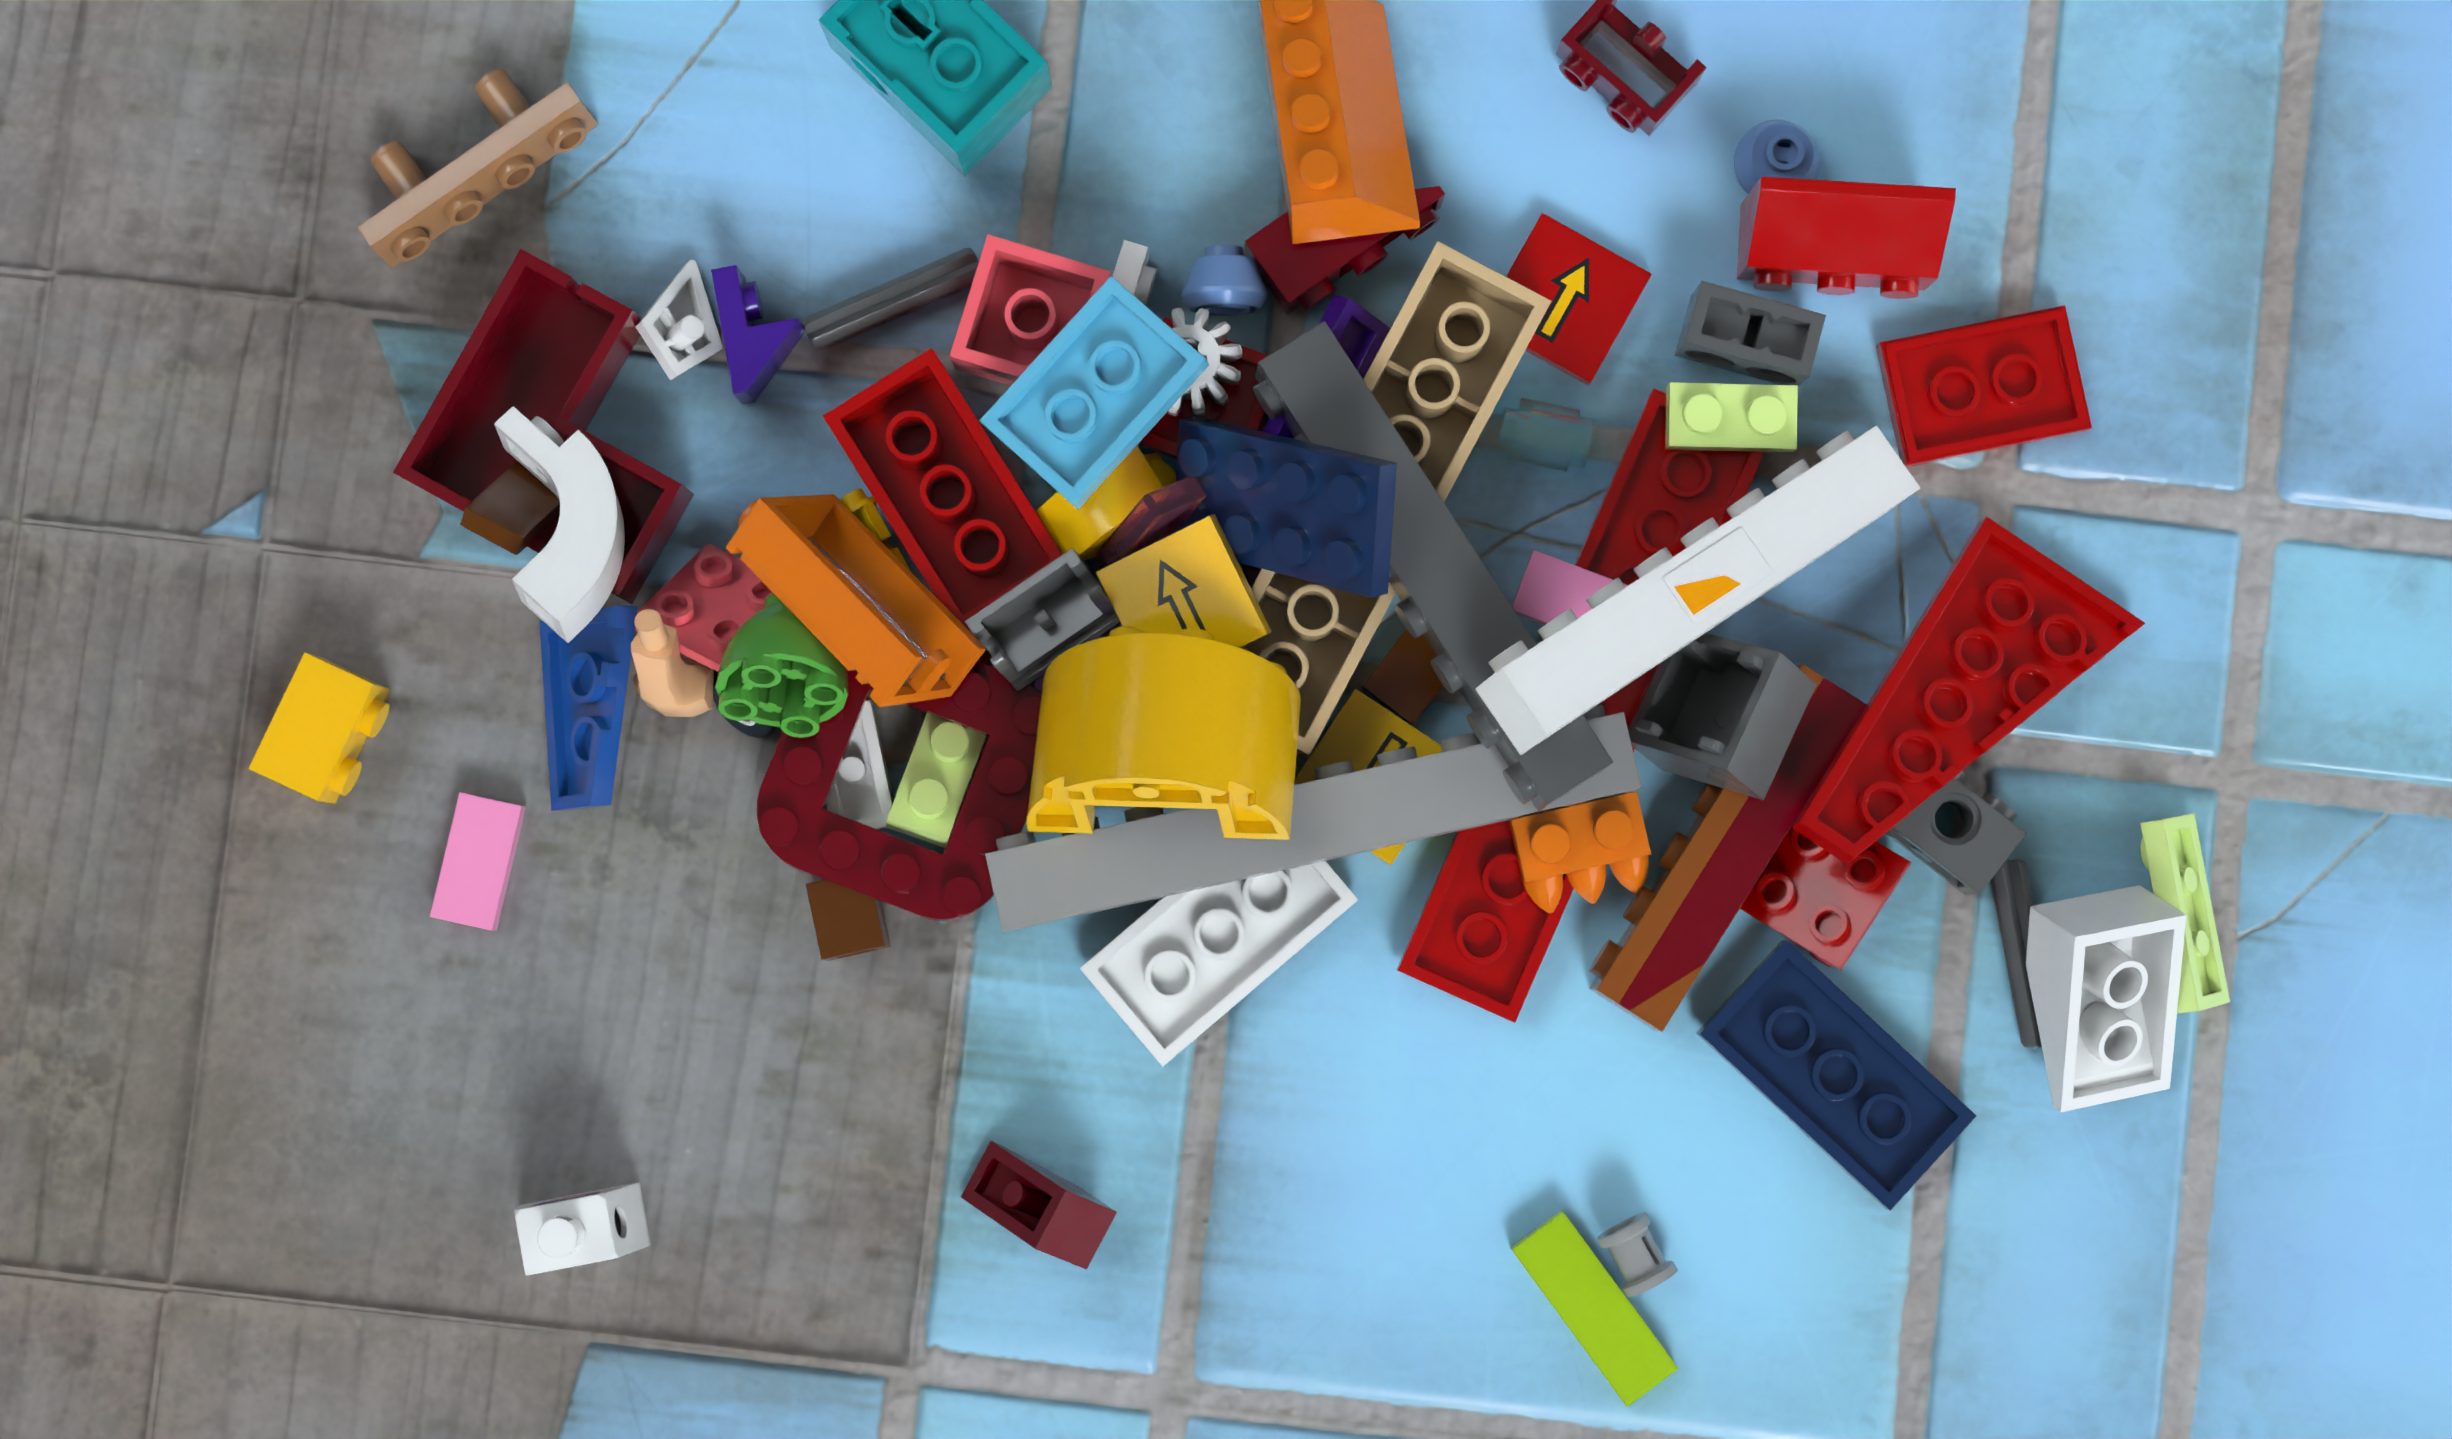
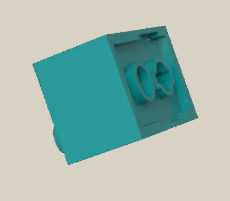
M837 0L818 20L830 48L964 176L1052 89L1047 61L984 0Z

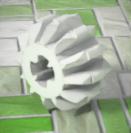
M1178 307L1172 309V322L1174 325L1172 330L1207 360L1209 366L1168 410V414L1177 416L1181 411L1183 399L1192 400V411L1195 417H1202L1205 415L1204 395L1208 394L1220 406L1228 402V395L1218 382L1229 385L1240 383L1241 372L1235 367L1226 364L1241 358L1242 348L1239 344L1221 345L1231 333V327L1227 322L1224 321L1217 324L1208 332L1206 329L1209 323V311L1200 308L1196 313L1194 325H1185L1184 312L1182 308Z

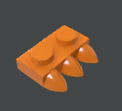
M1637 791L1509 820L1525 889L1534 903L1547 913H1553L1560 901L1563 889V874L1567 875L1575 891L1591 904L1597 902L1603 891L1606 879V864H1609L1612 873L1619 883L1633 894H1638L1645 883L1649 868L1648 855H1651V850Z

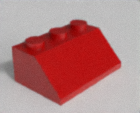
M1760 177L1740 205L1737 279L1754 280L1753 287L1763 291H1786L1792 289V283L1817 284V292L1827 295L1855 293L1856 286L1880 288V296L1886 298H1915L1918 296L1919 290H1926L1939 277L1955 205L1956 188Z

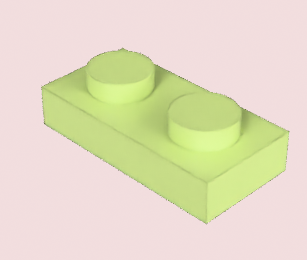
M1670 382L1666 386L1665 450L1792 453L1797 449L1798 385Z
M926 713L888 814L885 828L946 848L987 736L962 727L957 723L949 722Z

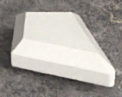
M691 259L682 266L635 326L670 381L723 349L698 265L695 260Z

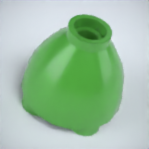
M772 593L765 599L764 608L739 627L728 642L721 660L715 687L719 695L718 709L724 717L731 720H750L758 724L780 727L785 734L792 737H810L818 733L820 722L830 720L844 708L848 696L847 669Z

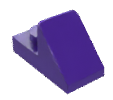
M737 265L711 269L733 395L742 404L753 403L758 399L799 342L805 329L799 319H789L754 326L753 320L763 319L762 303L756 281L746 283V278Z

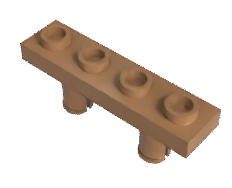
M497 69L484 75L475 85V92L500 129L428 179L401 142L393 141L380 147L372 155L371 163L396 201L357 227L369 246L391 268H394L401 262L414 260L429 248L432 240L451 227L465 224L474 219L481 212L484 204L504 190L514 189L526 183L533 176L535 169L558 153L569 152L579 146L586 138L587 133L599 124L568 82L531 106L505 70Z

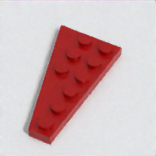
M1985 517L1977 524L1792 828L1847 864L2058 695L2071 682L2105 657L2118 644L2142 627L2145 622L1990 518Z

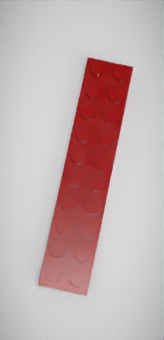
M1653 388L1646 400L1574 565L1613 580L1619 577L1622 583L1626 585L1632 584L1639 579L1633 569L1661 549L1667 547L1674 557L1686 549L1680 539L1706 520L1713 517L1719 527L1731 520L1732 517L1726 509L1747 494L1764 452L1665 450L1666 393ZM1659 664L1599 703L1598 705H1603L1605 716L1624 712L1629 731ZM1509 820L1457 831L1396 970L1515 1023L1574 888L1570 884L1567 875L1563 874V889L1560 901L1553 913H1547L1534 903L1525 889Z

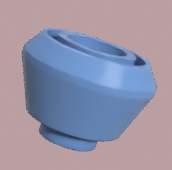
M1786 120L1764 121L1748 130L1739 141L1734 155L1735 174L1739 184L1747 194L1750 193L1760 177L1817 180L1820 170L1819 150L1811 135L1799 125Z
M1229 244L1206 247L1205 256L1193 260L1182 291V300L1191 312L1197 313L1200 308L1209 311V315L1217 316L1243 315L1257 312L1268 298V291L1255 259L1243 256L1242 246Z

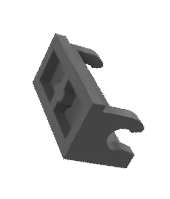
M1072 548L965 622L973 635L991 654L992 658L990 661L995 668L1019 691L1042 676L1051 662L1060 654L1079 644L1096 639L1117 625L1120 620L1094 571Z

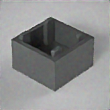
M1705 633L1659 664L1629 728L1631 745L1662 771L1764 800L1817 684L1779 651Z

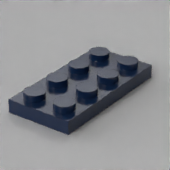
M1197 416L1179 419L1173 533L1215 514L1239 563L1371 598L1388 594L1397 463Z
M1781 940L1696 1033L1878 1203L1890 1211L1977 1116L1787 940Z

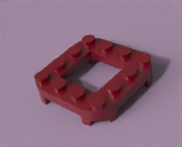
M977 661L951 697L905 703L907 706L946 721L957 723L962 727L989 737L944 854H940L824 809L867 697L874 689L869 683L861 684L855 678L858 674L857 670H847L848 696L844 708L830 720L820 722L818 733L810 737L798 738L789 736L782 731L758 793L757 820L762 837L779 859L793 869L875 898L881 902L918 915L921 918L933 921H948L973 914L994 897L985 854L998 851L996 839L1021 833L1027 819L1041 695L1030 684L1017 691L1011 682L996 668Z

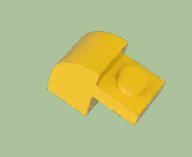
M1136 446L1079 510L1060 493L1056 492L1035 512L1062 555L1073 548L1083 560L1104 556L1138 527L1174 518L1176 473L1162 460L1158 452L1143 455L1139 447Z

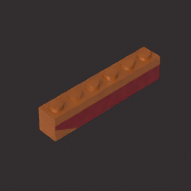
M1804 664L1797 665V667L1817 685L1765 799L1761 800L1705 783L1691 806V810L1699 815L1688 833L1684 836L1677 831L1671 837L1657 860V864L1665 869L1654 887L1650 890L1643 885L1640 892L1635 894L1623 914V918L1631 922L1618 944L1610 939L1606 941L1589 968V972L1596 976V979L1589 988L1590 990L1653 1030L1663 1032L1867 705Z

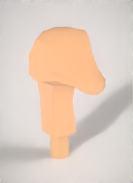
M645 609L640 611L634 620L638 633L630 643L636 669L632 680L639 696L647 706L664 716L695 717L713 709L714 670L680 653L677 629L663 624L661 616L656 610Z

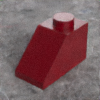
M990 1141L961 1195L962 1199L1034 1249L1086 1270L1117 1211L1077 1185L993 1141Z

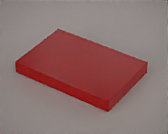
M2065 305L1884 341L1876 345L1899 457L1906 467L2086 432L2092 428Z

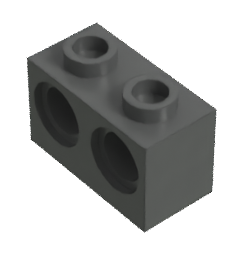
M1701 281L1690 296L1674 356L1779 385H1798L1799 387L1810 377L1826 315Z

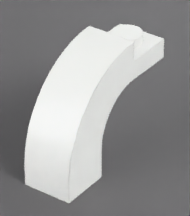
M512 406L494 423L504 449L547 486L560 501L559 520L552 538L541 552L512 578V581L522 603L569 643L598 614L616 584L622 566L625 546L624 521L621 507L603 459L592 443L579 430L563 442L559 434L541 417L536 416L532 421H529Z

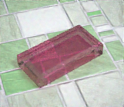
M1187 477L1144 495L1097 551L1094 560L1099 568L1103 569L1175 533L1206 497L1196 478Z

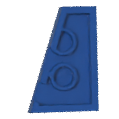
M616 605L601 608L589 624L569 643L543 620L539 621L551 811L578 810L611 805L631 660L630 643L634 638V620L637 615L638 606Z

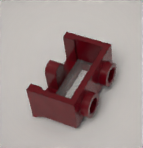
M1596 0L1561 39L1556 51V55L1563 60L1559 65V70L1578 89L1586 92L1592 86L1610 102L1606 107L1607 113L1623 129L1634 133L1640 128L1650 136L1683 98L1698 84L1707 67L1697 59L1687 70L1662 48L1666 36L1659 27L1651 22H1647L1640 29L1615 7L1617 0Z

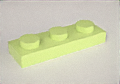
M2195 814L2140 823L2143 835L2140 845L2141 857L2150 873L2153 894L2186 914L2177 1013L2201 1011L2229 1003L2230 998Z

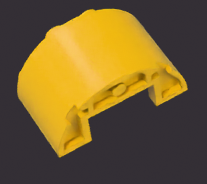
M1118 627L1111 630L1107 637L1094 639L1068 649L1051 662L1044 674L1026 825L1028 832L1093 834L1094 806L1217 809L1224 838L1290 840L1301 696L1298 688L1286 674V669L1282 665L1269 662L1242 648L1215 641L1211 633L1202 629L1187 628L1178 631L1176 634L1146 633L1134 627Z

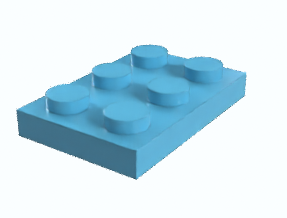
M1110 276L979 421L1079 510L1206 370L1209 363L1190 344L1116 279Z

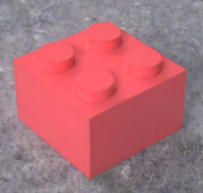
M987 234L950 352V359L955 369L1011 386L1111 276V271Z

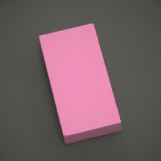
M1533 550L1512 603V608L1517 615L1546 625L1570 608L1576 617L1579 618L1592 609L1586 599L1612 582L1613 579Z
M459 792L430 917L497 931L526 810L525 806Z

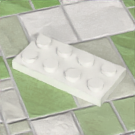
M1326 861L1166 896L1085 963L1080 970L1163 1067L1357 902L1358 899Z

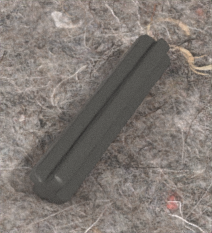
M964 248L811 314L803 320V326L808 339L816 350H824L972 285L979 261L971 248Z
M2020 859L2006 860L1991 879L1993 896L2021 1043L2027 1048H2041L2026 969L2030 906H2034L2026 863Z

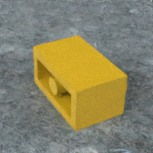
M304 652L248 769L316 801L335 804L339 795L346 796L352 790L359 777L362 762L358 761L357 758L367 737L374 738L387 719L390 705L384 701L390 689L323 657Z

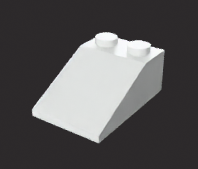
M2140 885L2030 906L2026 969L2053 1107L2059 1112L2170 1089L2186 914Z

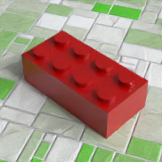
M933 348L925 351L822 415L936 598L970 632L971 630L966 624V620L1062 555Z

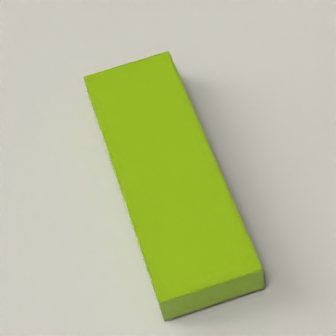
M1562 1210L1558 1211L1510 1247L1626 1407L1630 1406L1679 1369Z

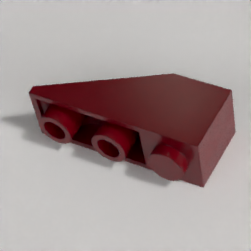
M1440 186L1415 189L1420 228L1292 244L1287 211L1245 240L1244 254L1255 259L1263 281L1287 315L1299 306H1302L1305 312H1310L1335 294L1337 289L1332 283L1351 270L1357 276H1361L1381 263L1388 256V252L1384 247L1398 237L1405 234L1410 241L1435 225L1440 219L1436 211L1441 208L1445 193Z

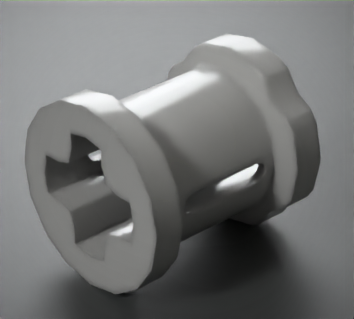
M1646 1212L1616 1224L1597 1237L1601 1248L1609 1249L1626 1281L1622 1287L1626 1297H1633L1646 1292L1671 1278L1678 1271L1673 1261H1666L1648 1229L1650 1219Z

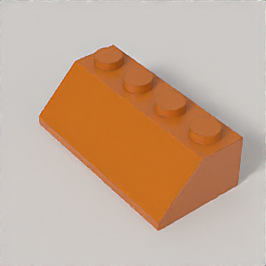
M1259 0L1260 30L1292 244L1420 228L1384 4L1375 0Z

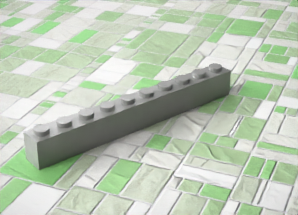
M1597 705L1583 714L1613 760V763L1539 812L1531 800L1526 804H1522L1510 789L1503 776V770L1509 766L1497 747L1493 745L1487 749L1482 743L1480 744L1475 733H1470L1440 741L1441 753L1417 758L1415 747H1407L1377 755L1378 767L1354 772L1352 761H1344L1315 768V781L1294 785L1290 840L1224 838L1217 809L1189 808L1164 814L1163 808L1136 807L1125 810V823L1100 828L1099 819L1095 817L1093 834L1062 833V837L1037 842L1035 832H1024L996 839L998 851L986 853L985 856L1002 932H1010L1631 793L1642 787L1624 712L1605 716L1603 705Z

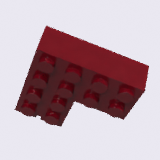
M520 249L393 473L464 512L465 507L517 461L504 449L494 425L512 406L529 421H532L536 416L541 417L559 434L563 442L579 430L592 443L603 459L621 507L625 531L624 556L620 573L611 593L630 604H633L694 496L681 483L586 432L640 336L635 326L641 318L625 305L583 282L579 285L570 275ZM559 516L527 547L540 553L552 538Z

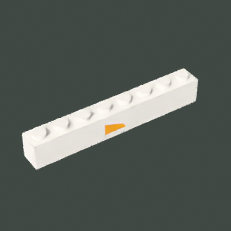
M1877 425L1856 439L1853 438L1848 430L1843 432L1816 451L1822 461L1811 468L1804 458L1793 464L1772 480L1777 490L1765 497L1759 487L1751 491L1726 509L1732 519L1719 527L1713 517L1706 520L1680 539L1686 549L1674 557L1667 547L1661 549L1633 569L1639 579L1629 586L1625 587L1619 577L1608 583L1586 599L1592 609L1581 617L1577 618L1571 608L1563 612L1538 630L1543 641L1530 650L1520 640L1488 663L1495 673L1475 690L1519 754H1524L1921 489Z

